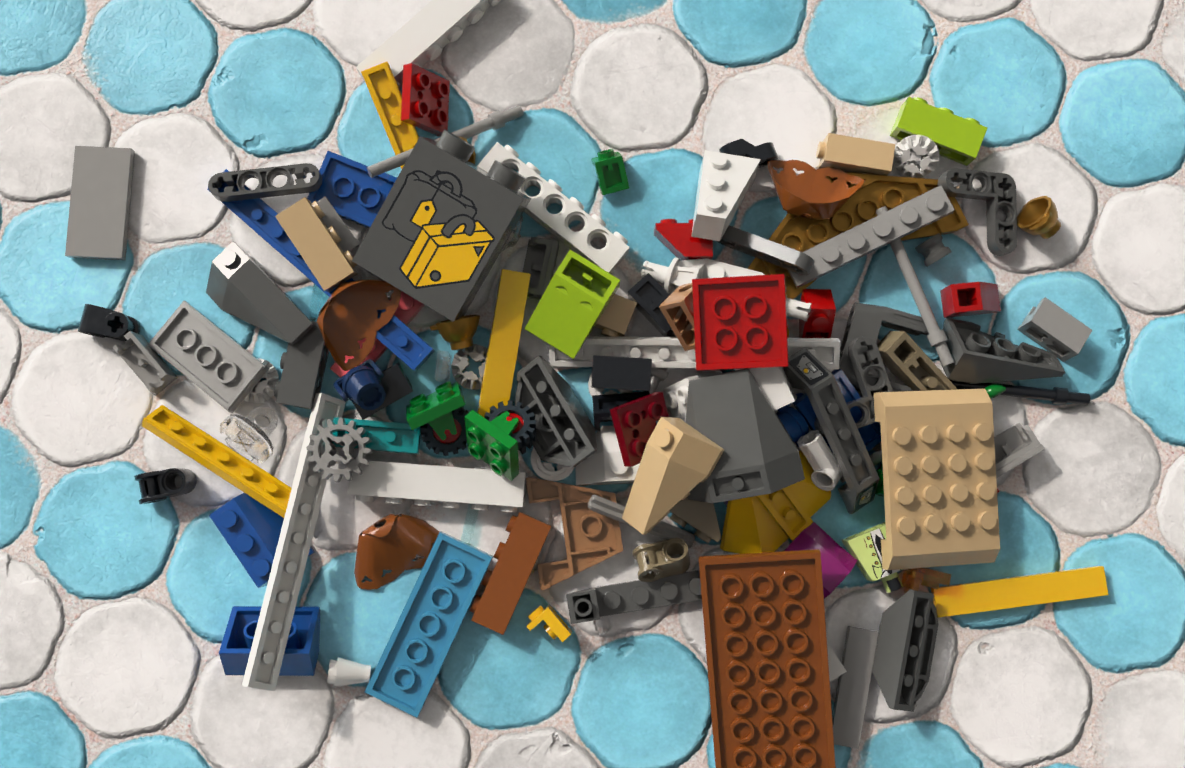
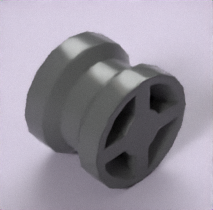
M940 233L915 248L918 253L924 256V263L927 267L951 253L950 248L945 247L942 243L943 237Z

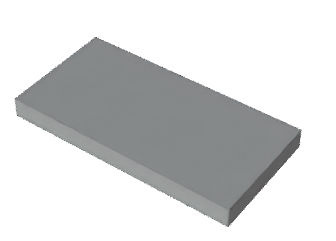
M75 146L65 256L83 259L126 260L135 151L132 148Z
M186 301L180 304L147 344L232 414L269 369Z

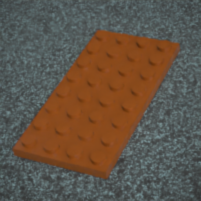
M820 549L699 556L715 767L836 768Z

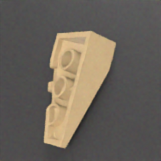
M661 417L646 444L622 519L642 535H646L670 513V510L680 500H684L689 496L693 488L700 482H704L711 475L724 449L680 418Z

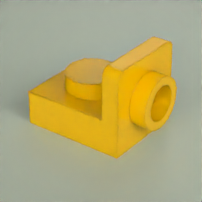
M550 604L545 609L540 605L528 616L531 620L526 626L529 631L544 620L546 624L543 627L554 640L558 637L563 642L572 634V630Z

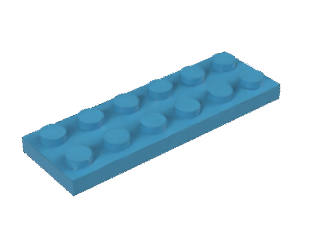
M442 531L439 532L367 685L365 693L416 718L419 716L493 559L492 555Z

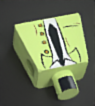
M885 522L842 539V543L849 554L858 560L856 565L866 580L873 582L881 579L887 593L903 587L897 573L903 569H882L881 539H886Z

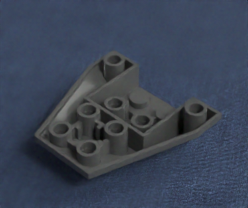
M749 368L689 380L685 423L723 448L724 452L711 475L690 491V495L687 496L688 500L712 504L771 494L805 479L797 446Z

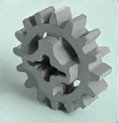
M339 417L338 424L335 425L331 419H328L327 428H323L320 425L317 426L318 436L310 434L309 438L315 442L314 445L306 446V450L313 452V455L307 460L310 463H317L313 469L314 472L319 473L324 470L322 478L328 480L333 474L334 481L340 482L344 475L348 481H351L353 472L359 475L363 474L360 468L361 464H370L365 459V455L373 454V450L366 448V445L372 442L371 438H362L366 430L363 427L355 430L357 424L355 421L351 420L346 425L345 419ZM337 431L349 432V434L346 433L343 437L333 435ZM324 441L325 453L321 455V446ZM332 441L344 446L342 449L347 459L336 454L337 450ZM359 445L358 456L355 459L354 447ZM336 463H343L347 466L344 469H332L330 467Z

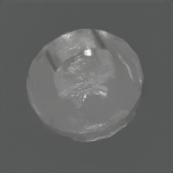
M257 407L247 417L239 414H230L220 423L219 430L221 434L225 432L227 436L225 439L226 444L233 451L251 462L253 459H256L257 463H263L273 454V445L269 436L277 427L278 418L276 413L270 408ZM259 416L265 417L269 421V427L258 426L255 418Z

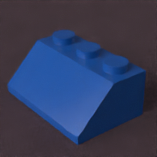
M243 493L221 506L209 516L255 585L261 588L268 584L284 518L246 493ZM311 546L308 557L315 553L314 549Z
M262 606L232 607L219 651L225 675H245ZM295 607L279 676H314L319 655L320 607Z

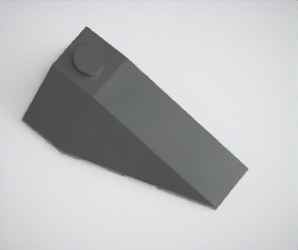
M232 242L212 261L206 293L222 311L242 319L244 322L254 325L292 345H295L315 326L251 256L236 243Z
M947 317L944 321L943 330L948 339L946 344L954 363L945 367L942 365V368L947 378L954 382L961 381L976 384L1063 377L1065 374L1056 355L1024 342L1018 346L1005 339V335L996 332L992 336L980 331L981 326L972 322Z

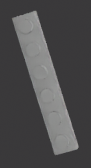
M940 185L804 251L803 253L815 261L807 276L790 270L788 272L796 288H799L952 214L954 208Z

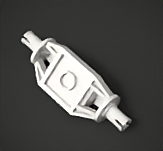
M675 257L669 267L645 261L643 267H646V270L642 269L641 278L649 273L657 282L664 283V289L669 295L676 290V286L679 287L692 283V279L765 275L762 272L707 258L681 260ZM786 295L787 316L807 322L812 303L790 299Z

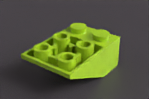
M569 250L552 277L525 330L574 360L618 290L620 279L574 251Z

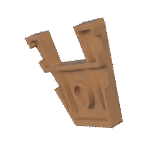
M532 477L526 478L529 504L552 500L560 501L567 560L537 564L541 590H546L623 551L619 521L588 509V502L592 495H597L617 503L615 493Z

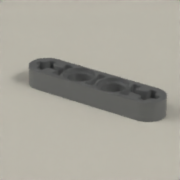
M303 163L217 173L210 178L208 188L217 200L230 202L311 193L320 188L323 179L315 165ZM307 173H311L313 176L312 178H310L309 183H306L304 181V178L307 177ZM292 174H295L297 178L295 179L296 185H294ZM278 175L287 176V182L282 187L273 186V180ZM250 178H256L259 180L257 188L251 191L244 188L245 182ZM225 182L229 187H225L224 192L221 193L217 188H221L222 183Z
M730 225L721 240L717 241L726 247L804 276L809 274L815 263L810 256L803 252Z

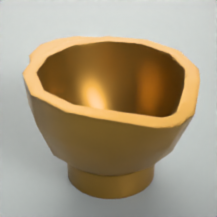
M1047 196L1037 197L1028 201L1017 216V226L1026 233L1034 236L1040 235L1043 239L1052 237L1061 227L1055 203Z
M466 315L454 322L449 319L430 326L431 331L438 330L443 339L450 343L451 350L467 348L474 345L472 337L476 333L480 315Z

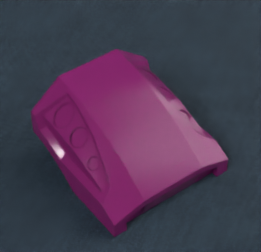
M813 522L784 551L820 549L825 599L846 578L858 560Z

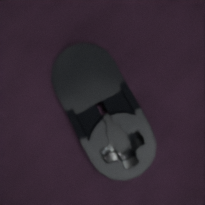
M739 139L719 149L720 153L761 159L758 168L767 166L770 160L778 159L772 142L754 146L744 139Z

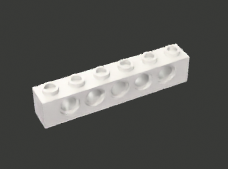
M497 142L477 166L489 172L496 160L511 169L517 170L519 174L526 178L519 189L521 193L528 196L525 191L530 186H536L540 189L538 195L528 196L531 200L524 212L572 251L612 274L629 253L630 247L627 245L628 241L618 232L612 234L605 228L606 223L595 214L592 216L587 214L583 210L584 206L574 197L567 198L561 193L562 188L551 179L547 182L540 176L541 172L530 162L527 164L523 163L518 159L519 154L509 145L503 147ZM552 203H557L562 206V210L558 214H551L547 211V207ZM575 220L581 221L584 224V228L578 232L572 231L568 226ZM594 238H602L606 242V246L602 249H595L591 246L590 242Z

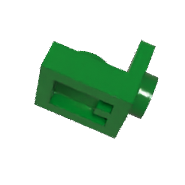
M613 149L598 152V157L592 158V164L595 166L601 194L606 195L629 189L622 155L619 152H614Z

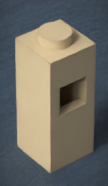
M828 133L823 142L820 141L818 144L816 158L820 159L819 168L832 167L847 173L887 176L892 171L895 144Z

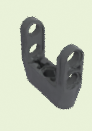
M856 302L853 304L840 347L839 369H842L855 390L861 392L848 355L850 342L860 337H869L877 342L881 326L905 331L915 336L921 334L929 335L922 317L884 306ZM861 345V348L857 350L858 355L863 354L865 356L864 352L868 351L867 345ZM866 361L867 363H861V366L863 367L865 365H870L871 361ZM868 372L866 373L867 383L871 386L875 385L879 378L868 375ZM890 381L893 392L912 391L908 386ZM883 388L871 390L870 392L871 394L883 392Z

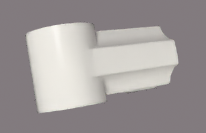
M810 431L806 435L801 436L797 444L814 470L811 475L812 482L824 491H831L835 488L843 474L834 454L819 431Z

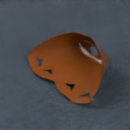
M800 160L768 161V170L783 210L800 217L817 220L830 219L865 182L864 179L850 175L837 168L826 167L816 170L808 163ZM773 167H775L776 169L783 168V170L780 171V173L778 174L777 171L773 169ZM793 168L797 169V171H804V173L796 176ZM826 176H829L831 178L837 177V179L834 180L833 183H831L830 180L826 178ZM847 182H850L851 184H857V185H856V186H852L851 188H849Z
M361 280L340 283L318 314L317 323L325 344L335 362L344 371L355 368L365 360L375 344L376 331L385 326L397 310L401 298V290L384 280ZM393 290L391 301H389L385 293ZM386 309L385 312L381 313V317L378 319L377 310ZM366 338V341L362 343V349H360L358 341ZM345 355L354 356L353 359H348V362L345 363Z
M389 514L381 518L359 534L354 570L357 586L360 589H378L397 579L404 570L422 568L431 552L432 543H435L440 531L426 521L409 515ZM386 521V523L382 527H375L376 525ZM416 555L424 557L423 559L418 558V560L413 561ZM383 570H392V572L386 573L385 576L382 577ZM365 576H367L369 579L372 580V582H369L367 580L365 582H362V580Z

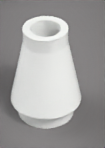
M340 657L337 660L330 659L327 683L334 684V687L369 683L371 665H364Z

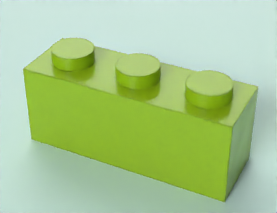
M908 97L899 110L890 136L899 140L911 135L926 136L935 142L940 156L968 166L976 159L988 127L980 125V122L973 118H962L954 115V112L950 109L929 105L922 98Z

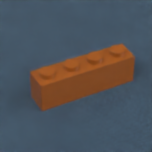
M519 512L517 517L512 515L505 530L510 533L506 543H499L493 557L498 559L494 570L488 568L482 581V585L486 586L482 597L476 595L470 608V612L474 613L471 621L504 635L552 525L523 512Z

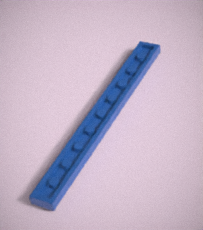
M223 182L222 187L217 189L222 193L224 188L229 186ZM244 185V188L246 190H250L246 185ZM260 198L222 202L329 297L335 289L331 292L323 290L275 216L278 213ZM386 309L377 310L378 319L381 317V313L385 312ZM395 315L385 326L376 331V338L414 372H417L435 352L433 348Z

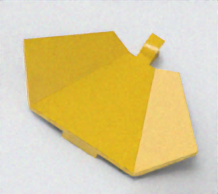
M799 451L805 476L804 480L771 494L728 501L720 548L723 551L739 554L774 552L788 538L793 541L804 529L813 523L811 517L830 500L831 491H824L812 482L811 475L814 470L802 451Z

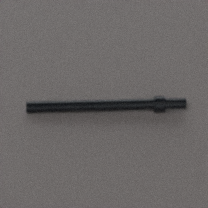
M950 380L957 389H985L990 385H1002L1006 388V391L1000 395L1048 400L1052 404L1066 405L1067 403L1088 405L1090 403V394L1069 392L1067 388L1054 387L1053 389H1043L990 382L972 384Z

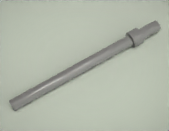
M520 105L503 112L498 110L488 114V118L454 131L452 134L468 139L490 129H500L505 126V123L523 116L524 113ZM413 149L368 166V174L373 178L404 165Z
M886 206L877 209V216L887 212L888 209ZM898 239L890 243V246L928 330L929 335L927 338L931 347L935 346L943 367L954 363V360L946 344L947 336L943 329L940 330L902 241Z

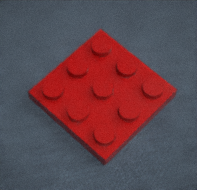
M785 274L692 279L696 370L789 366Z

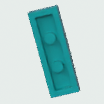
M334 417L333 422L335 425L338 424L339 418ZM344 418L346 425L351 420L357 423L355 430L360 427L366 430L362 438L369 437L372 441L366 445V448L373 451L419 454L421 426L411 430L409 424ZM337 431L333 435L343 437L346 433L349 434V432ZM332 441V443L335 445V447H337V448H343V447H344V446H341V445H339V444H336L335 442Z

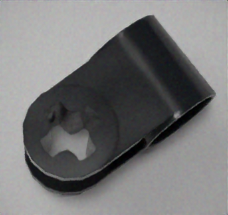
M85 304L78 328L80 333L127 341L124 335L129 331L140 333V324L135 318L91 304Z
M170 468L134 476L135 480L139 482L141 493L140 505L159 502L170 497L190 493L196 486V476L189 469ZM178 474L182 477L180 488H177L175 485V478Z

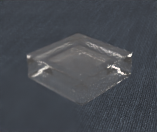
M437 350L435 379L438 382H448L450 379L452 356L448 351Z

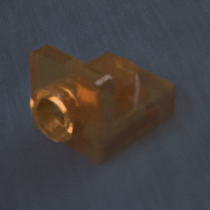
M928 568L905 570L902 577V585L905 587L904 593L910 589L918 591L920 580H922V586L935 589L939 588V584L949 586L951 574Z

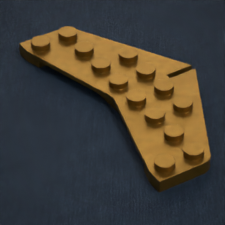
M848 173L864 179L865 182L830 219L817 220L788 213L768 240L804 252L876 217V210L886 206L889 211L938 187V179ZM826 176V178L829 179L831 183H833V181L837 179V177L831 178L829 176ZM847 182L849 188H851L852 186H856V185H857V184H851L850 182ZM948 197L954 208L952 214L900 239L904 241L935 236L938 233L941 235L951 234L967 227L969 224L956 198ZM754 258L747 268L762 272L765 275L785 274L786 295L790 299L796 298L802 292V289H806L815 281L813 280L796 288L787 269L758 258Z

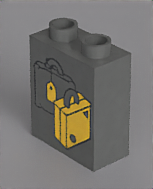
M444 130L438 142L430 138L419 137L352 262L454 322L463 317L531 198L519 191L526 179L524 176L496 160L489 172H486L468 161L475 147L451 132Z

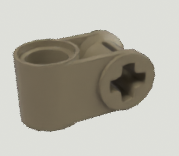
M671 538L652 544H642L633 550V557L637 560L639 566L638 579L642 582H653L660 578L682 574L690 567L688 545L680 538ZM675 554L682 555L679 558H671Z

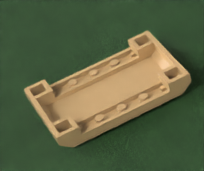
M986 389L874 393L875 422H880L886 524V539H881L882 569L898 570L994 563L1000 551L993 406Z

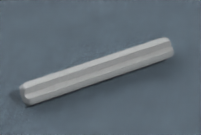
M597 495L591 496L588 502V509L631 526L622 519L625 506ZM660 521L648 532L665 540L671 538L683 539L687 543L688 549L692 547L695 541V535L691 532Z

